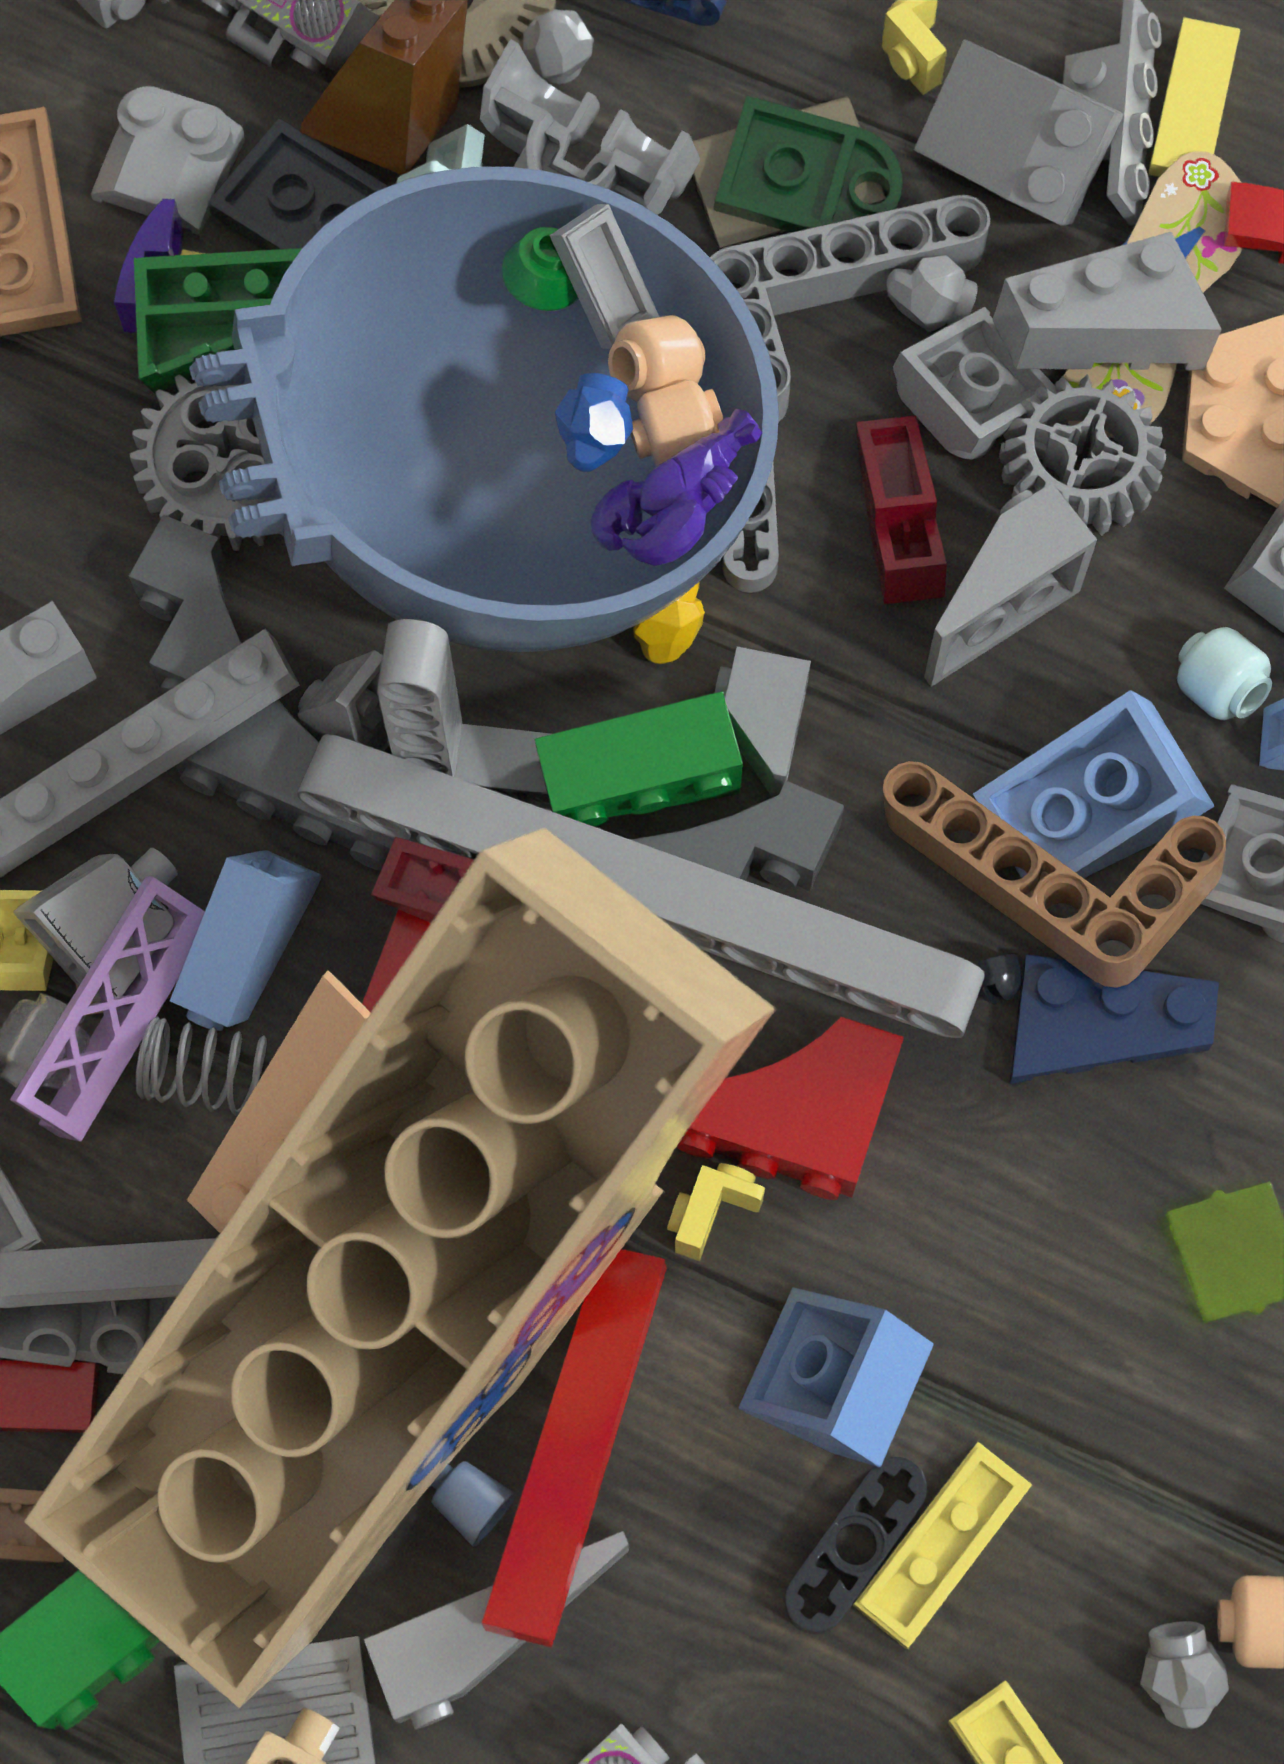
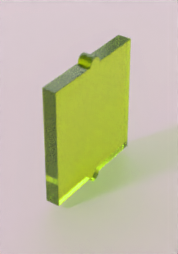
M1270 1181L1229 1194H1225L1222 1190H1216L1208 1200L1166 1213L1204 1323L1249 1310L1251 1313L1259 1315L1265 1310L1266 1305L1284 1300V1218Z

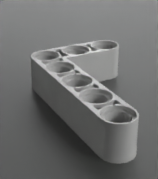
M957 195L727 247L715 252L710 257L731 283L742 286L737 291L754 317L768 349L776 380L779 408L778 422L785 416L788 409L791 377L789 364L774 316L887 290V277L895 268L913 270L922 258L946 255L963 272L975 268L980 263L984 254L990 225V215L985 204L977 198L968 195ZM962 231L969 234L970 236L959 237L953 235L951 232ZM906 244L914 249L901 250L894 247V245ZM850 257L855 259L856 262L843 263L839 262L837 258ZM793 270L798 272L799 275L787 277L778 272Z
M402 619L389 623L377 693L392 755L552 812L534 740L535 738L551 734L463 724L449 639L446 631L438 625L415 619Z

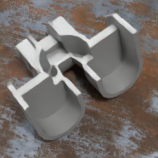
M510 39L484 85L480 120L495 138L520 154L514 167L543 170L578 178L618 193L641 204L657 215L662 212L669 199H675L683 193L700 163V156L690 134L681 131L671 150H668L641 132L634 125L629 114L622 109L619 110L601 142V150L584 170L565 161L564 157L568 146L577 145L582 141L600 110V104L596 96L588 91L582 102L547 83L533 70L519 44Z

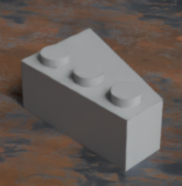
M1172 232L1005 278L993 317V322L1016 369H1092L1094 363H1128L1129 370H1148L1150 363H1184L1185 370H1204L1222 330Z

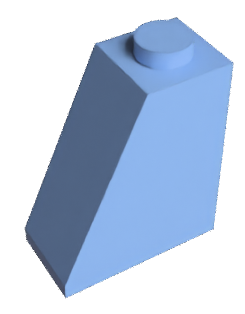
M267 850L227 857L170 1001L188 1009L186 1017L189 1020L209 1029L215 1027L216 1030H222L224 1026L230 1027L248 1020L311 901L322 875Z

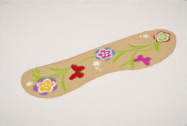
M1191 152L1182 155L1157 180L1127 244L1172 232L1174 238H1177L1197 227L1206 230L1186 258L1196 281L1204 293L1231 268L1242 251L1240 247L1224 246L1227 192L1231 182L1241 183V181L1220 157L1209 152ZM1094 363L1092 369H1068L1063 377L1072 388H1078L1080 380L1088 374L1092 382V388L1102 390L1105 383L1112 379L1115 386L1113 394L1120 398L1134 390L1136 401L1133 409L1151 407L1152 423L1165 407L1177 363H1150L1148 370H1129L1128 363ZM1066 421V422H1067L1070 426H1072V425H1077V424L1081 423L1082 421ZM1105 430V434L1107 437L1114 438V436L1111 433Z

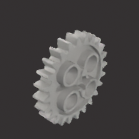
M177 375L175 380L179 392L173 396L165 391L158 390L156 396L161 410L143 408L141 414L148 429L133 430L132 436L136 447L140 449L130 453L134 470L139 472L133 476L139 493H146L143 498L150 514L160 512V519L164 514L218 537V539H220V536H228L233 550L237 551L240 548L242 537H236L234 531H231L228 517H231L235 509L238 510L242 506H254L257 503L274 500V498L243 499L242 501L236 500L233 502L232 500L227 501L225 495H222L219 481L222 480L225 473H229L231 470H238L239 468L246 469L250 466L265 464L258 437H255L257 433L253 418L228 422L224 420L210 428L196 427L202 420L206 419L204 415H201L198 403L205 394L217 391L218 389L225 390L226 388L239 385H214L203 388V386H197L196 382L190 384L184 377ZM202 471L207 473L201 480L194 483L182 481L185 476L192 472ZM252 536L258 546L264 545V536Z

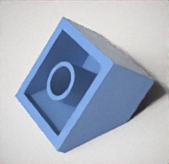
M793 1287L738 1408L755 1418L833 1454L881 1467L934 1343L885 1309Z

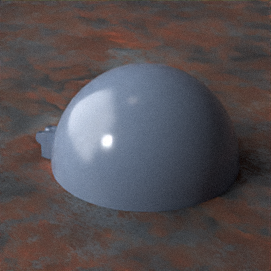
M468 167L443 170L404 180L358 201L328 222L302 248L285 272L270 305L235 309L232 330V342L235 350L217 352L214 355L211 353L206 356L202 355V357L196 358L192 366H189L192 380H195L197 386H203L204 388L214 385H239L226 388L225 390L218 389L217 391L205 394L198 403L201 415H204L206 422L221 423L224 420L228 422L253 418L265 464L250 466L246 469L239 468L238 470H231V472L225 473V476L219 481L222 495H225L227 501L232 500L233 502L236 500L242 501L243 499L274 498V500L257 503L254 506H242L238 510L235 509V512L228 519L231 531H234L236 537L251 538L254 535L258 537L283 533L292 566L325 561L340 579L369 603L396 620L415 619L438 625L448 634L449 642L483 650L535 652L585 645L614 636L638 625L679 600L715 567L736 541L761 498L772 469L777 445L779 408L776 380L768 349L758 325L743 298L720 267L690 238L641 204L609 189L578 178L543 170L516 167ZM596 204H609L659 317L675 315L686 320L702 341L705 349V362L698 385L703 391L713 389L723 419L731 417L735 409H742L751 415L759 425L758 428L762 431L758 441L741 446L737 456L730 463L728 469H731L738 476V479L732 485L729 493L724 496V500L718 504L716 503L706 513L704 533L690 551L675 561L657 566L637 561L624 547L615 551H608L602 548L595 540L590 522L596 505L610 489L626 480L632 479L637 483L646 479L647 475L656 467L651 456L643 459L638 458L630 434L615 457L591 472H581L574 468L567 460L566 444L559 433L556 422V409L569 389H576L581 375L599 373L611 376L608 365L610 349L601 348L579 299L572 305L560 310L542 311L533 309L515 299L507 290L502 278V263L506 252L524 235L540 227L560 229ZM627 396L626 403L630 406L632 421L639 419L638 403ZM642 510L643 521L652 517ZM625 531L619 534L621 539L635 540L642 538L637 532L633 535H628Z

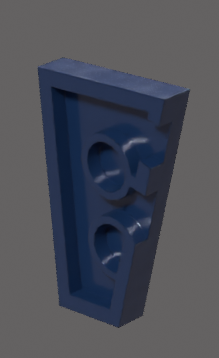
M1026 955L1023 962L1009 1084L1031 1081L1036 1076L1060 1072L1072 1074L1089 1071L1095 1066L1125 1061L1136 1063L1207 1051L1214 1041L1219 982L1142 971L1137 978L1127 985L1105 987L1092 980L1067 960Z

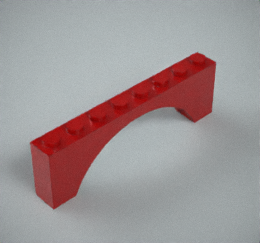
M398 909L362 1003L370 1013L432 923ZM840 1017L820 1037L785 1059L753 1072L724 1078L688 1127L676 1147L683 1152L700 1158L711 1159L714 1152L737 1159L739 1160L738 1167L760 1178L775 1179L776 1174L779 1173L802 1181L801 1189L820 1198L837 1200L839 1194L853 1197L904 1037Z

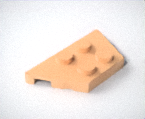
M1284 315L1220 334L1205 369L1189 370L1182 453L1183 462L1205 475L1219 477L1234 492L1246 499H1249L1251 494H1254L1276 508L1284 499Z

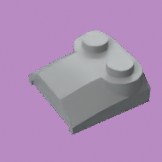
M147 86L134 89L124 96L118 106L117 114L120 126L91 193L92 199L99 203L105 201L147 216L162 199H175L182 226L190 229L194 234L201 235L211 214L208 201L227 180L245 142L243 128L215 106L156 87Z
M986 307L901 351L893 366L897 379V391L904 404L946 450L965 459H977L985 456L992 448L996 439L1007 433L1014 420L1013 418H1026L1028 411L1021 404L1022 399L1038 404L1043 403L1034 394V391L1040 385L1054 394L1057 393L1055 385L1040 369L1015 368L993 322V318Z
M1231 784L1227 803L1217 823L1223 829L1226 837L1222 876L1201 904L1260 925L1269 937L1284 943V799ZM1206 852L1204 853L1201 862L1206 861L1210 858V856Z

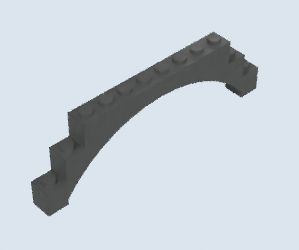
M164 514L129 575L139 605L158 619L172 621L149 662L160 687L159 691L162 694L242 644L228 613L219 578L227 563L218 537ZM279 699L176 764L177 770L181 774L180 780L193 790L208 796H213L217 790L237 799L236 804L238 807L256 818L268 821L274 815L294 824L292 828L297 834L315 844L327 845L329 840L351 849L349 854L361 864L375 870H382L394 839L316 811L297 797V792L319 742L291 716ZM785 781L779 795L733 816L684 831L632 839V841L745 881L752 867L761 870L760 874L765 880L780 888L793 890L798 886L811 891L841 827L844 805L789 781Z

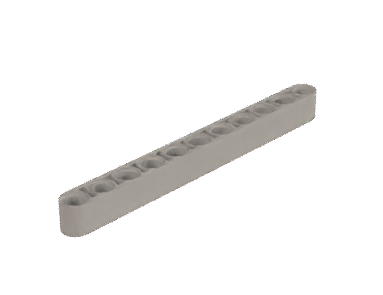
M329 734L322 736L297 792V797L303 803L328 816L395 839L396 836L474 860L484 849L546 828L700 950L944 1037L960 1038L964 1035L985 977L984 972L978 966L958 956L340 736Z

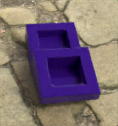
M162 199L140 227L124 260L114 300L124 332L137 333L134 258L181 255L184 230L175 199Z

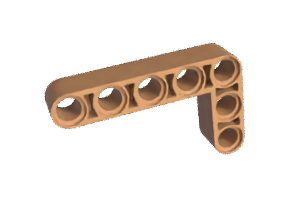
M908 761L895 766L884 779L885 817L888 826L896 835L1092 980L1105 987L1124 986L1137 978L1214 889L1222 876L1226 837L1223 829L1215 821L1205 816H1189L1182 818L1174 824L1115 893L1109 897L931 767L921 762ZM911 794L920 795L927 799L923 804L916 807H906L898 802L904 796ZM959 830H967L977 836L971 842L964 844L955 843L947 838L951 833ZM1194 848L1205 851L1210 858L1202 862H1191L1184 859L1180 853ZM1014 866L1025 870L1027 875L1021 879L1011 881L999 877L997 872L1002 868ZM1157 894L1165 897L1171 904L1161 909H1150L1139 900L1146 895ZM1058 903H1067L1074 906L1079 912L1072 917L1057 918L1051 915L1047 909ZM1114 940L1126 944L1131 950L1125 955L1117 957L1103 953L1098 947L1104 942Z

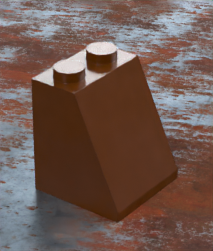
M394 0L360 41L302 121L300 133L398 174L404 175L408 173L457 109L468 0Z

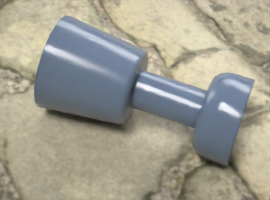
M467 1461L459 1463L455 1468L448 1464L431 1484L436 1489L431 1500L432 1504L473 1548L484 1540L498 1524L516 1496L514 1491Z

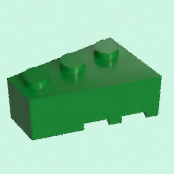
M302 248L134 258L139 380L153 393H156L158 390H164L177 385L175 380L177 375H181L186 380L192 379L189 366H192L196 358H200L202 355H209V353L214 355L217 352L235 350L232 342L235 309L270 305L285 272Z
M723 691L534 739L552 812L593 827L608 820L607 817L630 813L646 814L665 807L740 794L743 763Z

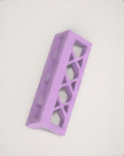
M146 876L10 1100L40 1118L39 1125L61 1138L82 1141L142 1041L147 1026L156 1017L179 979L205 911L155 877ZM156 898L169 907L168 911L174 918V925L164 939L148 943L142 917L153 899ZM132 935L135 946L124 948ZM154 950H155V952H154V953L152 954V956L150 957V952H149V951H154ZM137 955L140 968L139 974L121 997L114 998L109 977L111 968L117 959ZM99 990L101 1002L90 1004ZM103 1011V1018L80 1054L75 1034L76 1026L83 1015ZM65 1046L67 1058L56 1060ZM67 1067L70 1068L68 1076L50 1106L34 1097L48 1072Z

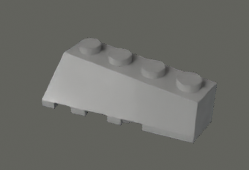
M217 1238L0 1252V1358L70 1367L74 1360H81L108 1366L107 1372L125 1374Z

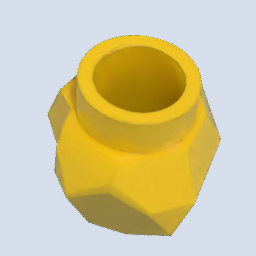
M699 582L679 600L644 622L633 626L634 638L641 644L643 654L650 662L656 664L672 662L678 659L693 643L704 618L702 602L696 598L700 585Z

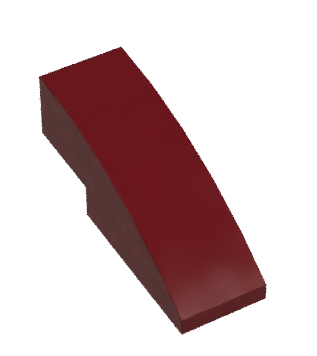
M916 416L856 422L866 509L884 604L945 597L947 562L936 521L937 500Z

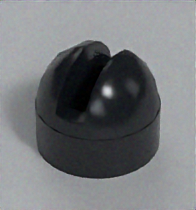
M1017 954L997 956L973 963L985 975L978 993L981 999L991 1004H997L1000 1000V995L1007 1001L1016 995L1021 986V969Z

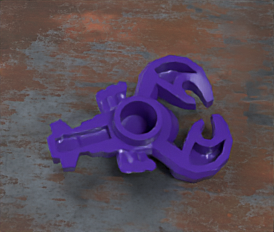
M735 409L731 417H725L717 424L719 428L718 433H711L707 437L700 438L694 444L689 445L667 461H664L655 467L644 481L635 483L632 479L626 480L610 489L596 505L590 521L592 533L600 546L608 551H615L624 547L637 561L653 566L673 562L690 551L704 533L706 513L716 503L718 504L724 500V496L729 493L732 485L738 479V476L731 469H728L730 463L737 456L738 450L741 446L757 442L762 435V431L758 428L759 425L751 415L742 409ZM642 510L652 517L643 521ZM623 531L628 535H633L637 532L642 538L635 540L621 539L619 534Z

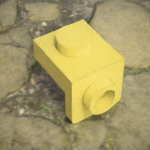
M897 0L885 15L882 48L888 54L895 72L904 80L910 79L924 95L942 83L947 49L929 30L935 22L938 0Z
M0 890V990H47L53 957L13 913L21 904L41 891Z
M720 1163L717 1170L702 1165L692 1195L679 1193L668 1223L667 1230L678 1233L675 1239V1253L700 1261L721 1200L753 1212H759L765 1188L754 1183L755 1175L745 1169L725 1163Z

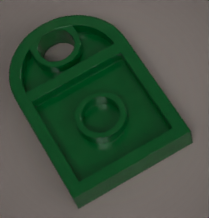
M746 95L713 210L791 233L897 209L903 184L901 167L897 157L886 142L868 130ZM863 182H875L884 188L887 198L880 204H866L857 197L855 188Z

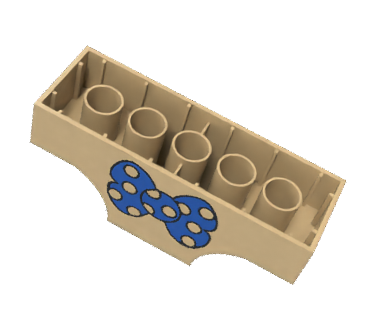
M546 828L482 850L24 1522L240 1708L311 1643L385 1540L417 1500L480 1427L518 1390L663 1193V1190L655 1182L688 1127L774 1012L775 1008Z

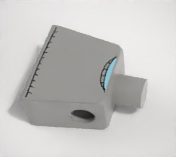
M150 848L131 867L117 854L98 855L21 904L13 913L79 986L145 877L153 876L167 886L178 873L173 864L154 848ZM154 898L142 917L148 943L164 939L174 925L173 916L159 900ZM132 935L124 948L135 946ZM154 950V951H149V952H150V957H151L152 954L155 952V950ZM137 955L117 959L111 968L109 977L114 998L121 997L139 974L140 968ZM99 990L92 1002H101Z

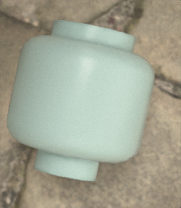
M1220 627L1213 629L1207 634L1199 632L1184 644L1179 653L1178 659L1181 665L1178 670L1177 682L1180 690L1216 719L1227 720L1234 717L1245 718L1262 705L1271 691L1272 681L1269 678L1271 664L1269 658L1234 629Z

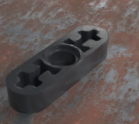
M888 1457L883 1460L881 1467L873 1466L786 1590L784 1598L785 1611L789 1620L796 1628L809 1634H822L832 1630L844 1617L924 1503L927 1493L926 1479L921 1469L915 1463L903 1457ZM898 1473H901L910 1480L905 1490L913 1499L909 1504L901 1500L893 1503L882 1519L895 1524L892 1533L887 1534L875 1518L858 1512L855 1508L860 1501H864L872 1511L884 1492L882 1485L877 1482L878 1478L883 1475L892 1480ZM848 1526H861L867 1529L874 1538V1555L864 1564H849L837 1552V1535ZM821 1556H824L836 1572L855 1579L856 1583L849 1591L839 1580L827 1599L829 1605L834 1608L833 1613L827 1617L825 1614L818 1612L810 1620L800 1612L805 1601L797 1592L803 1585L810 1590H814L819 1586L828 1571L816 1567L815 1564Z

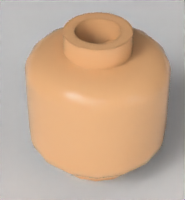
M669 315L630 322L618 332L610 349L608 357L609 372L612 377L619 379L628 386L627 396L638 403L641 395L684 380H692L698 384L703 373L705 349L695 330L686 320L678 316Z
M684 380L641 395L637 404L639 419L632 421L633 431L631 432V438L638 458L643 459L651 456L657 467L689 445L697 442L700 438L707 437L711 433H718L719 428L717 424L723 420V415L713 389L703 391L696 382Z
M1243 1576L1235 1582L1231 1600H1218L1219 1642L1232 1643L1234 1657L1243 1667L1284 1669V1577Z

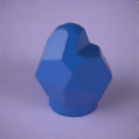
M599 373L581 375L576 389H569L555 411L559 433L566 444L567 460L574 468L581 472H591L615 457L633 431L630 406L626 403L629 389L624 382L617 378Z

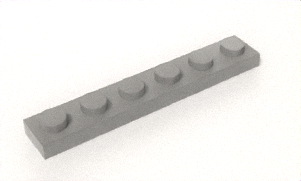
M265 628L1 798L0 877L300 686L279 644Z

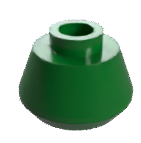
M540 227L531 230L509 248L503 259L502 278L507 290L519 302L533 309L542 311L560 310L572 305L579 299L550 238V235L558 230L557 228Z

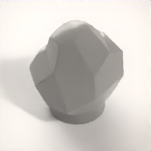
M555 9L539 15L532 20L523 32V52L533 70L551 83L564 84L574 80L592 55L594 39L576 11Z
M946 255L922 258L913 270L895 268L886 280L887 294L898 310L928 332L940 329L945 324L951 325L970 315L978 288L977 283L965 279L963 270Z
M1174 1622L1155 1627L1149 1631L1151 1648H1148L1140 1682L1141 1686L1153 1700L1160 1704L1166 1719L1172 1724L1185 1729L1198 1728L1208 1719L1213 1708L1219 1704L1229 1690L1225 1665L1212 1644L1207 1642L1204 1625L1197 1622Z

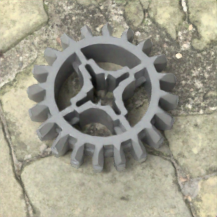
M1088 374L1080 380L1078 388H1072L1062 376L1055 384L1056 394L1042 385L1034 391V394L1043 403L1038 404L1022 399L1021 404L1028 411L1026 418H1013L1014 420L1007 433L1003 435L1005 442L1001 444L999 459L1001 463L1006 465L1003 468L1002 479L1005 485L1015 486L1012 498L1026 490H1030L1034 494L1050 483H1053L1085 525L1092 524L1099 534L1103 536L1105 532L1109 531L1112 520L1125 527L1126 524L1131 522L1134 511L1142 513L1150 503V493L1153 494L1154 491L1158 490L1162 480L1161 471L1159 470L1163 468L1166 461L1165 449L1159 447L1163 439L1162 427L1149 426L1153 417L1151 407L1133 409L1136 401L1134 390L1120 398L1113 394L1115 386L1112 379L1105 383L1102 390L1092 388V382ZM1066 421L1082 422L1077 425L1067 426L1068 423ZM1105 430L1111 433L1120 445L1110 441L1105 434ZM1090 442L1087 454L1089 459L1083 458L1079 470L1075 471L1074 467L1078 457L1076 454H1081L1085 443ZM1043 466L1055 471L1060 478V482L1053 478ZM1091 486L1104 487V488L1091 489V490L1085 489V488L1091 487Z

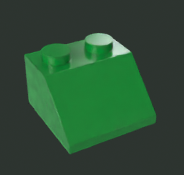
M78 1570L0 1633V1685L38 1727L52 1730L58 1724H61L64 1730H67L82 1721L99 1705L94 1695L111 1681L117 1678L121 1684H124L147 1668L155 1659L150 1650L161 1640L83 1572Z

